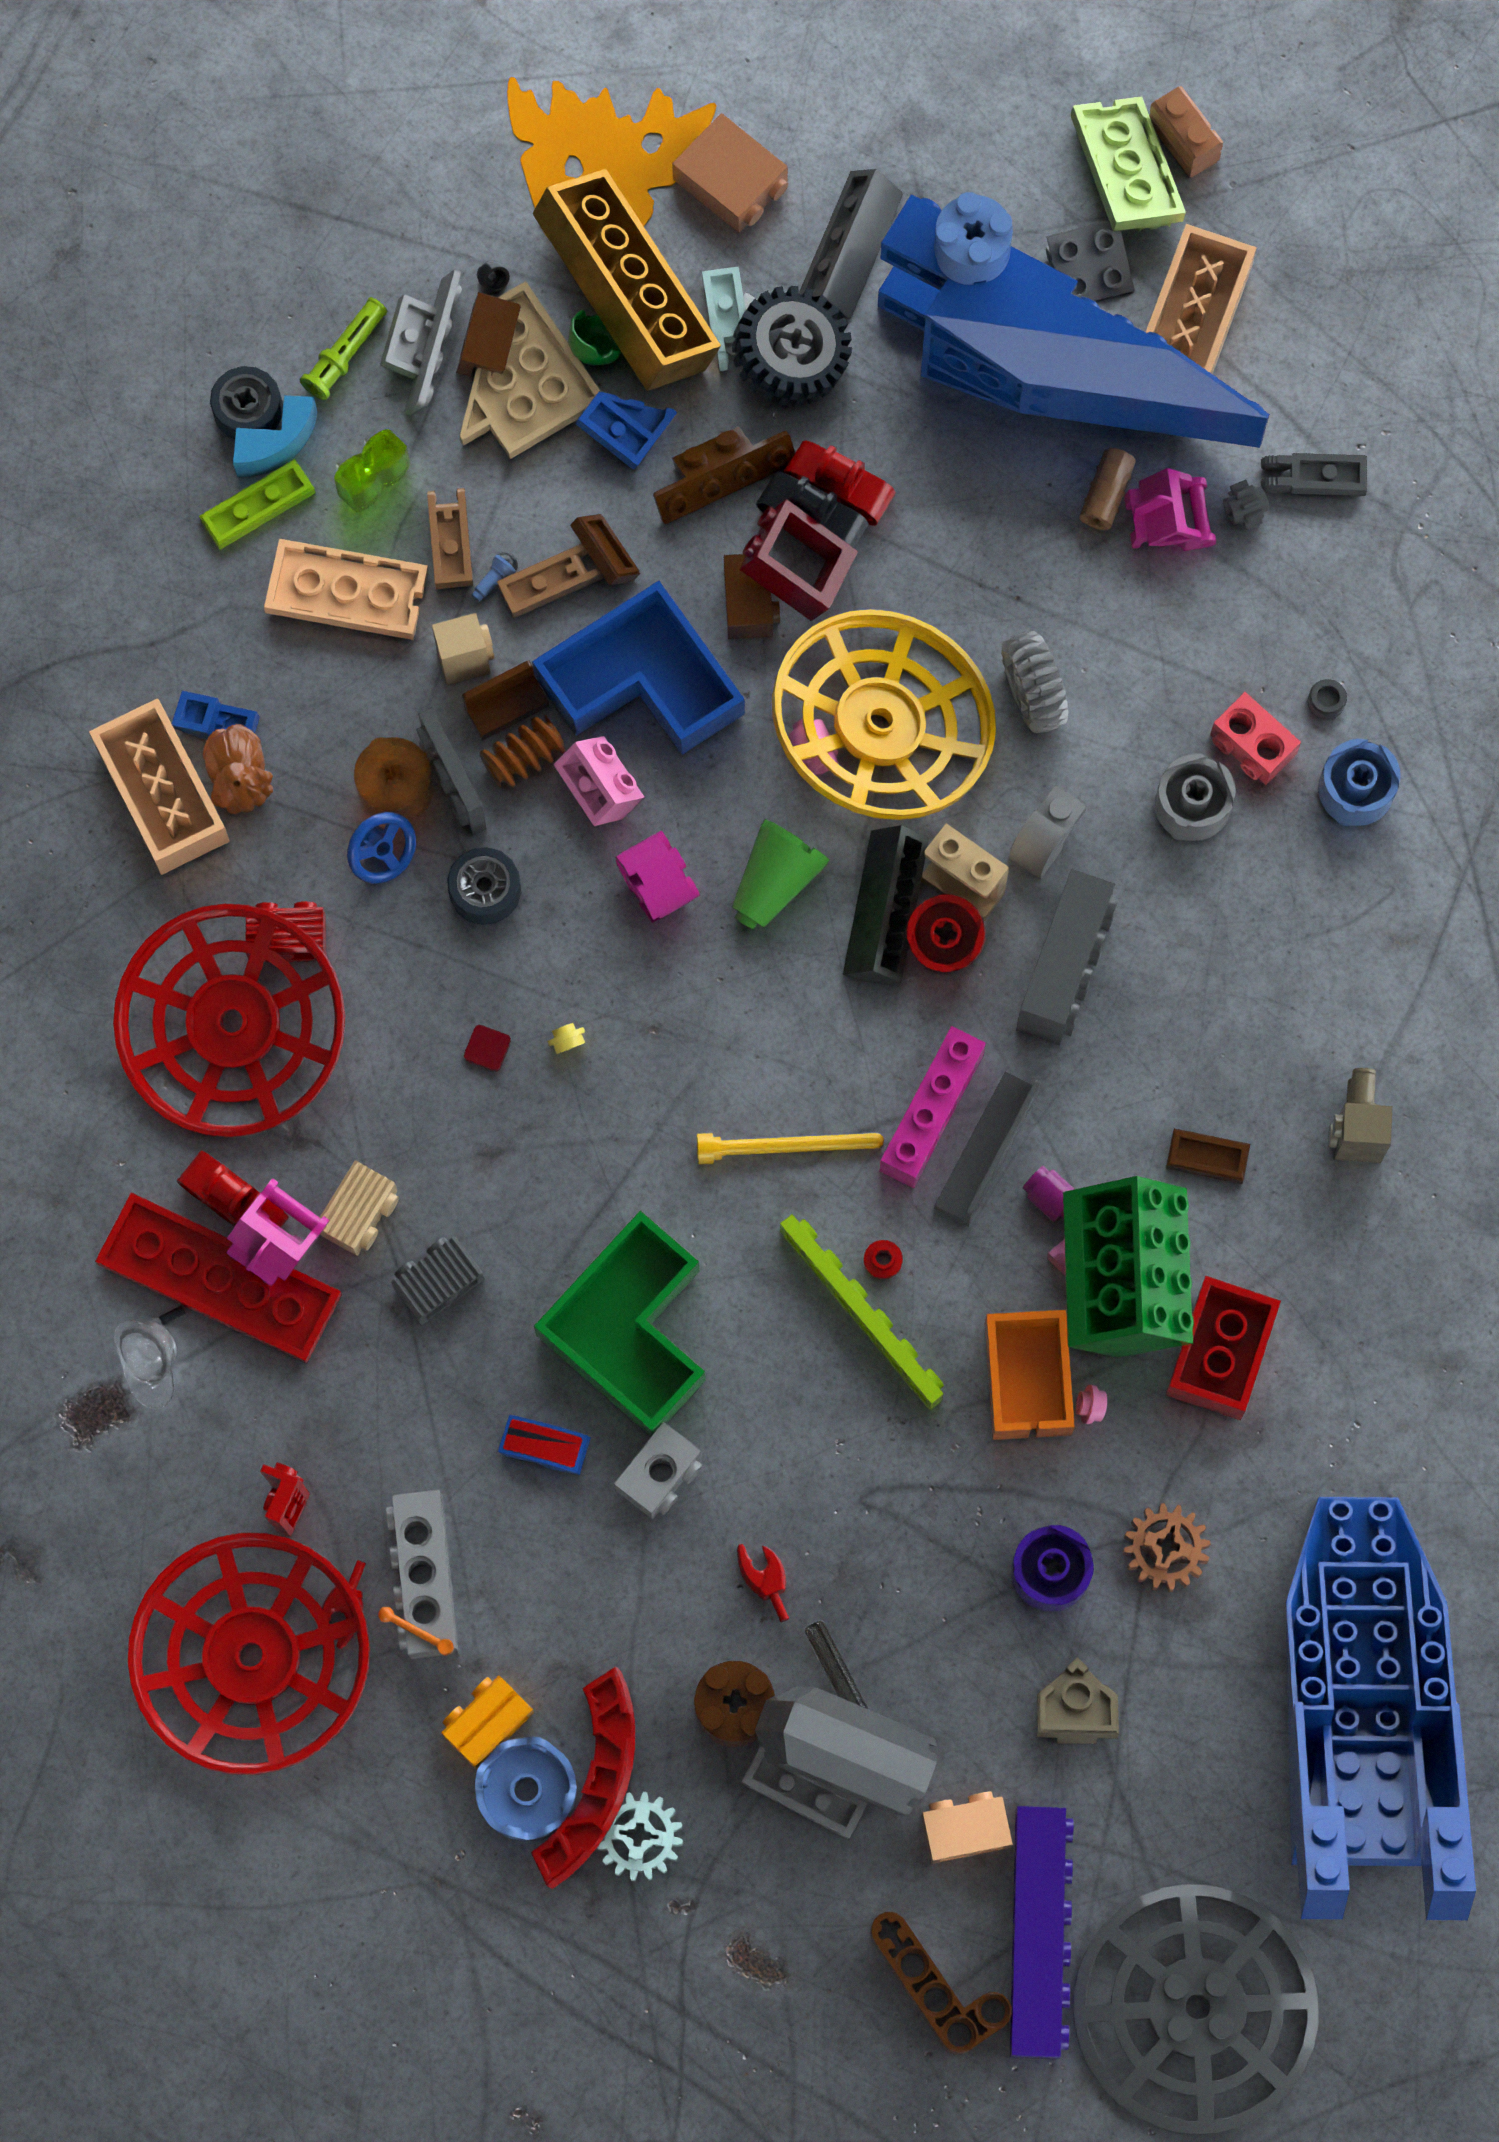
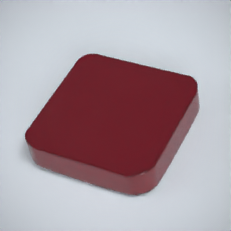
M477 1025L464 1052V1058L467 1062L494 1072L499 1071L510 1047L511 1038L508 1034L483 1025Z

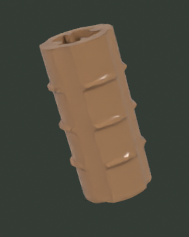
M1117 448L1104 450L1100 463L1096 466L1097 471L1094 479L1090 482L1091 487L1087 497L1084 498V505L1079 516L1083 523L1098 530L1111 529L1115 516L1119 513V505L1122 497L1125 496V489L1129 480H1131V474L1136 463V459L1132 455Z

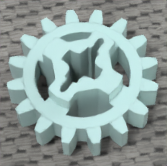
M643 1791L640 1801H634L630 1792L626 1793V1804L621 1805L612 1826L604 1837L605 1840L601 1841L597 1847V1851H608L609 1854L605 1856L603 1863L607 1866L615 1862L617 1864L615 1875L618 1877L626 1869L630 1871L631 1881H636L639 1872H644L645 1877L650 1881L653 1877V1869L658 1868L663 1874L667 1872L664 1863L666 1859L677 1861L678 1856L672 1851V1847L683 1846V1840L674 1837V1832L681 1830L682 1824L681 1822L671 1823L670 1819L676 1811L673 1807L663 1811L661 1809L664 1801L662 1797H658L654 1803H650L647 1792ZM635 1810L632 1820L625 1825H615L620 1817ZM650 1812L661 1819L666 1832L655 1830L649 1822ZM642 1826L644 1827L645 1834L652 1838L650 1840H643L641 1847H636L633 1839L627 1837L629 1833H636L637 1827ZM612 1841L625 1845L629 1851L628 1861L618 1855ZM653 1848H664L655 1859L643 1863L644 1855Z

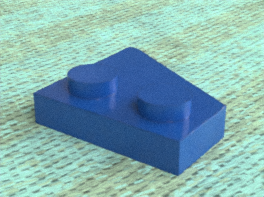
M599 391L575 424L634 470L677 412L667 407L661 410L644 406L645 402L634 399L622 400L617 395Z

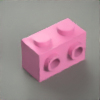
M604 736L575 742L553 764L593 826L623 820L645 798L636 785L634 777L628 773L616 755L614 747Z

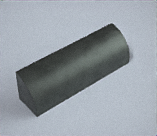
M903 825L871 830L844 964V976L877 984H898L902 982L909 946L907 926L910 916L917 905L926 858L924 852L929 843L928 837Z

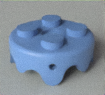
M525 1737L507 1740L499 1744L478 1767L475 1777L476 1801L487 1823L499 1834L520 1841L539 1840L554 1833L566 1817H570L577 1796L576 1777L571 1763L566 1756L545 1739ZM523 1779H532L538 1785V1793L530 1801H522L515 1795V1787Z

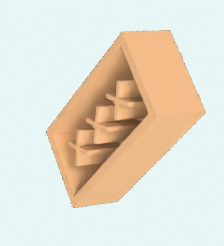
M1186 224L1146 333L1154 332L1159 334L1167 341V344L1173 346L1213 374L1250 274L1257 247Z
M158 698L89 731L94 745L161 875L230 842L226 829Z

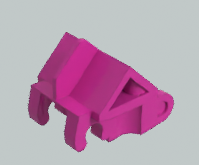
M1166 468L1140 480L1138 483L1139 488L1129 489L1125 494L1126 510H1132L1135 527L1130 534L1133 549L1140 548L1141 544L1148 541V546L1165 547L1177 545L1183 551L1208 548L1216 544L1215 534L1211 533L1204 493V490L1207 488L1206 478L1191 477L1190 474ZM1189 493L1195 529L1186 526L1182 494Z
M273 1178L243 1214L227 1238L233 1243L227 1254L270 1286L275 1283L278 1276L284 1281L287 1279L330 1221L325 1216L322 1218L318 1217L277 1187L279 1182ZM267 1199L311 1231L305 1240L297 1235H290L269 1219V1215L262 1210V1206Z

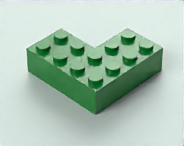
M640 1210L534 1325L535 1334L540 1340L650 1437H652L663 1422L667 1424L706 1381L705 1371L652 1325L700 1272L699 1261Z

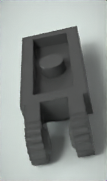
M1292 453V455H1269L1261 459V469L1283 472L1290 469V477H1268L1262 479L1261 487L1266 493L1282 494L1290 491V494L1366 496L1367 456Z

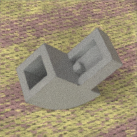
M1055 785L1039 808L1032 812L1011 847L1009 859L1041 880L1062 851L1064 840L1086 812L1087 806Z

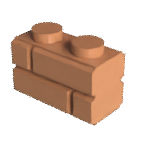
M1178 86L1151 104L1149 116L1156 134L1189 178L1196 176L1220 160L1224 142L1215 130H1211L1210 123L1182 86Z

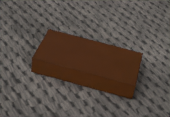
M602 514L577 517L571 523L572 530L609 585L633 582L641 574Z
M1174 1128L1166 1169L1243 1184L1251 1144Z

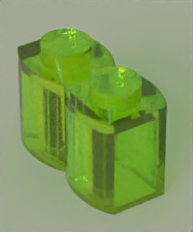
M390 429L382 430L373 435L363 447L362 453L347 459L336 471L334 480L338 496L356 513L372 506L380 497L383 488L398 482L408 471L410 459L407 445Z

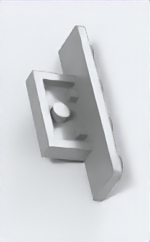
M457 270L451 271L441 279L434 306L405 294L397 302L380 366L413 379L404 413L410 416L422 407H426L434 392V387L430 385L433 373L435 374L442 363L443 353L440 352L441 344L450 333L453 320L449 318L452 306H455L462 291V286L458 285L461 272Z

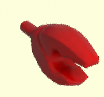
M739 1544L737 1547L738 1565L745 1583L763 1601L771 1600L780 1622L787 1621L789 1616L779 1596L786 1590V1574L781 1560L769 1547L762 1546L768 1565L764 1570H756L752 1566V1559L749 1558L746 1548L743 1544Z
M357 1560L348 1583L359 1599L363 1610V1592L356 1588L366 1563ZM334 1587L322 1606V1610L327 1616L329 1623H331L332 1617L339 1612L344 1613L346 1619L352 1617L348 1604L338 1588ZM354 1634L338 1639L336 1647L340 1650L343 1649Z

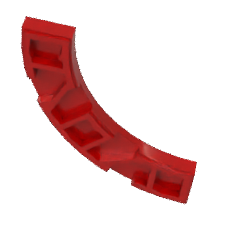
M617 1667L610 1669L582 1688L588 1701L593 1736H595L594 1760L590 1762L587 1778L581 1791L583 1796L571 1817L567 1816L558 1829L544 1843L531 1852L546 1886L554 1889L570 1877L599 1846L612 1826L628 1789L635 1754V1719L628 1686L621 1670Z

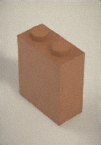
M722 113L672 163L673 180L738 233L747 225H754L762 216L764 207L772 199L774 201L778 200L788 187V166Z

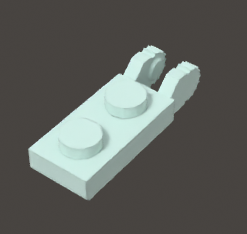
M739 266L702 271L710 329L721 344L717 352L719 371L728 370L729 359L728 353L725 350V343L734 342V331L746 310Z

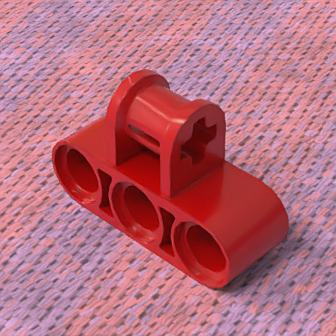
M802 441L783 472L797 480L805 476L809 478L810 484L828 494L830 492L836 493L838 495V502L861 514L871 526L878 524L896 494L894 488L889 483L866 471L863 461L858 460L855 462L838 453L837 447L833 445L825 449L811 441Z
M202 1150L177 1179V1183L233 1227L236 1226L240 1218L260 1194L252 1185L245 1182L229 1170L228 1167ZM268 1199L262 1206V1210L269 1215V1219L280 1228L289 1219V1216L281 1208Z

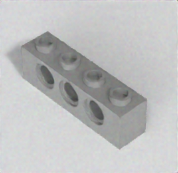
M440 1490L392 1495L393 1506L386 1507L388 1531H396L397 1546H390L392 1570L400 1571L401 1585L394 1586L396 1610L403 1609L405 1621L440 1640H451L454 1645V1650L451 1654H459L442 1494ZM416 1526L426 1528L428 1536L423 1543L413 1545L407 1541V1533L411 1528ZM424 1565L432 1569V1576L428 1582L415 1584L411 1581L410 1576L414 1568ZM431 1605L436 1609V1616L432 1622L420 1624L415 1621V1612L420 1606ZM398 1626L400 1650L407 1649L410 1659L443 1656L439 1653L438 1647Z

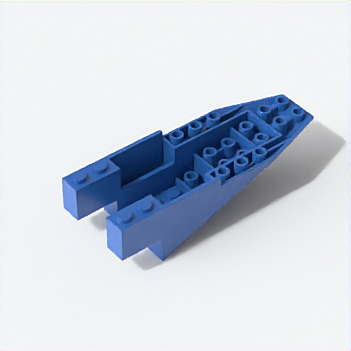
M912 194L910 195L881 242L880 259L893 265V268L878 291V307L924 331L921 377L1019 413L1260 448L1270 415L1264 411L1262 406L1247 399L1176 348L1167 344V341L1159 334L1154 332L1146 333L1136 328L1128 318L1119 314L1113 316L1100 309L1099 305L1092 299L1087 297L1079 298L1072 293L1078 285V281L1011 246L1008 264L995 279L988 282L986 280L974 282V285H964L948 278L940 270L934 251L936 222L942 210L938 204L928 198L920 199Z
M1319 1497L1286 1600L1291 1865H1297L1301 1919L1343 1920L1350 1891L1348 1866H1422L1426 1920L1468 1921L1476 1894L1460 1705L1456 1703L1448 1603L1398 1497Z

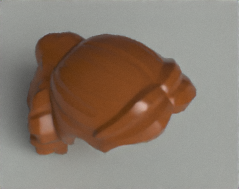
M241 724L231 725L227 729H217L210 734L203 748V759L208 776L213 783L211 792L213 805L219 808H226L231 815L241 811L244 813L251 812L255 806L261 807L271 793H273V786L271 785L273 775L271 772L265 771V759L260 738L252 730Z

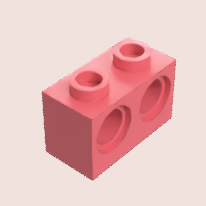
M1246 692L1213 723L1210 734L1213 737L1214 745L1226 755L1231 753L1241 762L1240 766L1246 775L1253 780H1261L1265 785L1297 755L1301 744L1299 739ZM1241 723L1247 727L1248 732L1236 734L1230 729L1229 725ZM1269 748L1275 752L1276 758L1271 760L1264 759L1258 754V750Z

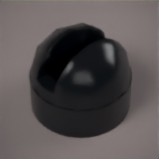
M495 260L486 261L477 271L479 284L489 293L502 291L510 279L508 270ZM493 272L496 278L491 281L488 276Z

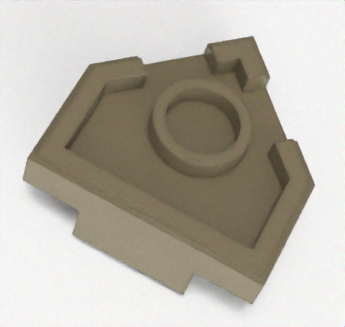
M1078 1657L1051 1684L1045 1686L1037 1694V1737L1056 1738V1743L1097 1744L1098 1738L1118 1739V1695L1107 1685L1102 1684Z

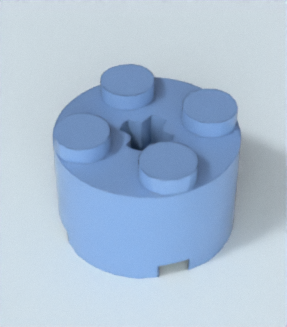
M965 192L957 199L948 203L939 214L935 228L934 251L940 270L951 280L964 285H974V282L984 280L988 282L998 277L1007 266L1010 258L1013 234L1011 216L995 200L973 192Z
M1352 739L1340 744L1328 757L1319 779L1318 793L1324 809L1340 825L1346 827L1364 826L1378 821L1388 812L1398 791L1401 775L1399 764L1392 752L1381 744L1379 746L1368 742L1366 739Z

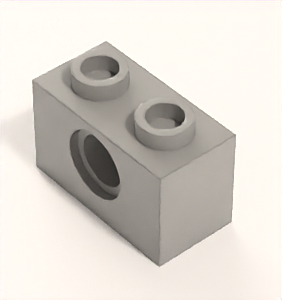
M663 1422L614 1483L615 1491L651 1519H654L658 1512L665 1515L678 1498L674 1493L683 1481L689 1484L703 1466L699 1463V1460L702 1458L701 1450ZM658 1464L669 1466L673 1471L672 1476L665 1482L653 1480L650 1472L654 1466Z

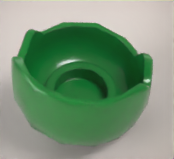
M580 310L571 319L568 344L573 355L582 363L605 365L619 358L622 352L597 314L587 316L584 310Z

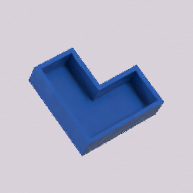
M660 581L655 582L532 661L536 680L576 736L638 696L642 698L682 755L745 715L744 697Z

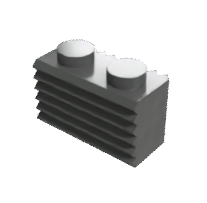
M456 1236L452 1237L449 1241L446 1238L439 1239L426 1250L428 1255L424 1259L420 1260L417 1264L414 1261H409L394 1274L396 1279L391 1283L395 1292L421 1326L485 1280L483 1272Z

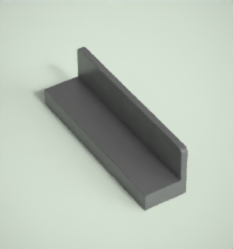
M877 169L850 171L799 291V294L802 295L806 288L814 290L812 299L818 301L822 294L828 298L826 304L831 307L835 305L840 310L839 314L843 318L845 317V319L851 318L880 251L881 242L888 232L903 196L902 191Z
M1004 1072L934 1205L935 1210L969 1227L1039 1093L1041 1081L1036 1079L1034 1084L1031 1085Z

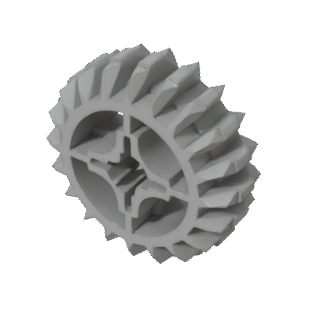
M1033 630L1013 635L1010 639L1003 641L1001 654L1005 668L1004 672L1007 676L1012 696L1022 719L1025 720L1026 726L1037 734L1050 732L1066 724L1069 715L1068 702L1065 696L1066 692L1063 688L1062 679L1054 662L1053 655L1050 653L1043 637Z

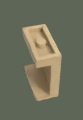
M946 823L924 852L925 857L932 862L923 872L921 882L940 895L952 894L968 900L979 910L985 921L1005 895L1009 867Z

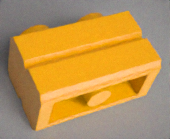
M499 1675L493 1681L489 1677L484 1679L471 1693L475 1699L464 1710L460 1706L456 1707L442 1722L446 1726L441 1732L443 1737L476 1770L499 1744L507 1741L534 1714L533 1709Z

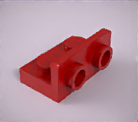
M276 1462L274 1468L263 1464L260 1470L261 1474L271 1486L275 1487L270 1490L264 1503L263 1510L267 1511L265 1518L277 1532L291 1537L311 1493L304 1486V1479L297 1476L298 1471L278 1462Z

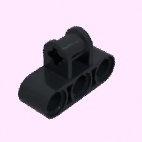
M775 472L756 502L757 508L763 513L768 507L775 508L787 499L853 548L856 547L869 525L868 521L861 514L838 502V495L836 493L830 492L828 494L810 484L809 478L805 476L797 480L786 473Z

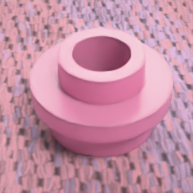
M1089 1384L1085 1391H1080L1077 1396L1076 1414L1081 1415V1421L1084 1424H1092L1094 1421L1101 1422L1106 1413L1107 1394L1106 1391L1098 1390L1096 1385Z

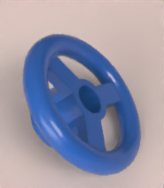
M382 812L367 818L357 827L349 841L347 860L351 871L360 880L371 884L385 883L396 878L408 867L416 850L415 830L409 820L398 813ZM386 824L384 829H382L379 825ZM400 828L404 833L405 847L401 857L397 860L392 853V841ZM375 857L383 860L388 869L382 872H370L363 868L360 860Z

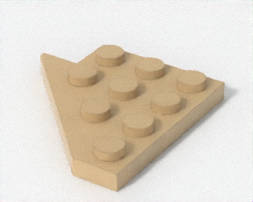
M526 281L497 297L518 303L521 306L506 367L502 374L477 367L460 432V441L464 446L491 430L510 459L576 421L600 391L581 361L573 355L568 342Z

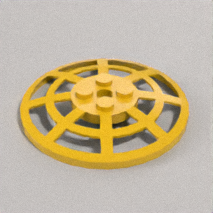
M872 609L849 611L829 617L812 626L795 641L785 655L775 677L772 693V718L777 738L786 757L799 775L811 787L833 803L852 812L874 818L892 820L921 818L940 812L956 803L972 789L985 770L992 754L996 735L995 708L990 690L980 670L969 655L954 640L934 626L914 617L893 611ZM873 627L890 629L899 633L892 652L875 649L848 652L840 631L852 628ZM913 637L925 642L941 653L958 670L961 677L942 687L940 682L927 669L907 658ZM826 638L834 659L818 670L810 681L809 686L807 687L789 677L788 675L799 657L815 642ZM873 662L887 664L888 666L884 678L873 677L861 680L854 664ZM902 670L918 679L931 693L917 699L908 688L899 683ZM837 671H840L848 687L839 702L818 693L824 682ZM968 690L971 691L975 699L980 717L981 737L979 745L957 741V718L951 699ZM783 691L803 701L802 719L808 743L792 746L782 719ZM938 706L944 720V738L925 733V712ZM814 707L834 716L836 734L819 739L814 724ZM871 716H883L888 721L889 727L879 728L875 726ZM844 747L851 755L860 760L856 775L839 766L828 753ZM918 747L940 752L935 763L921 775H919L908 759ZM952 755L975 759L971 771L963 782L943 799L940 800L927 785L944 770ZM817 756L821 763L834 775L853 786L851 798L839 794L823 783L806 767L802 760ZM894 765L905 781L898 783L873 782L871 778L874 766ZM868 791L881 794H898L913 791L924 803L925 807L897 810L866 805L865 803Z

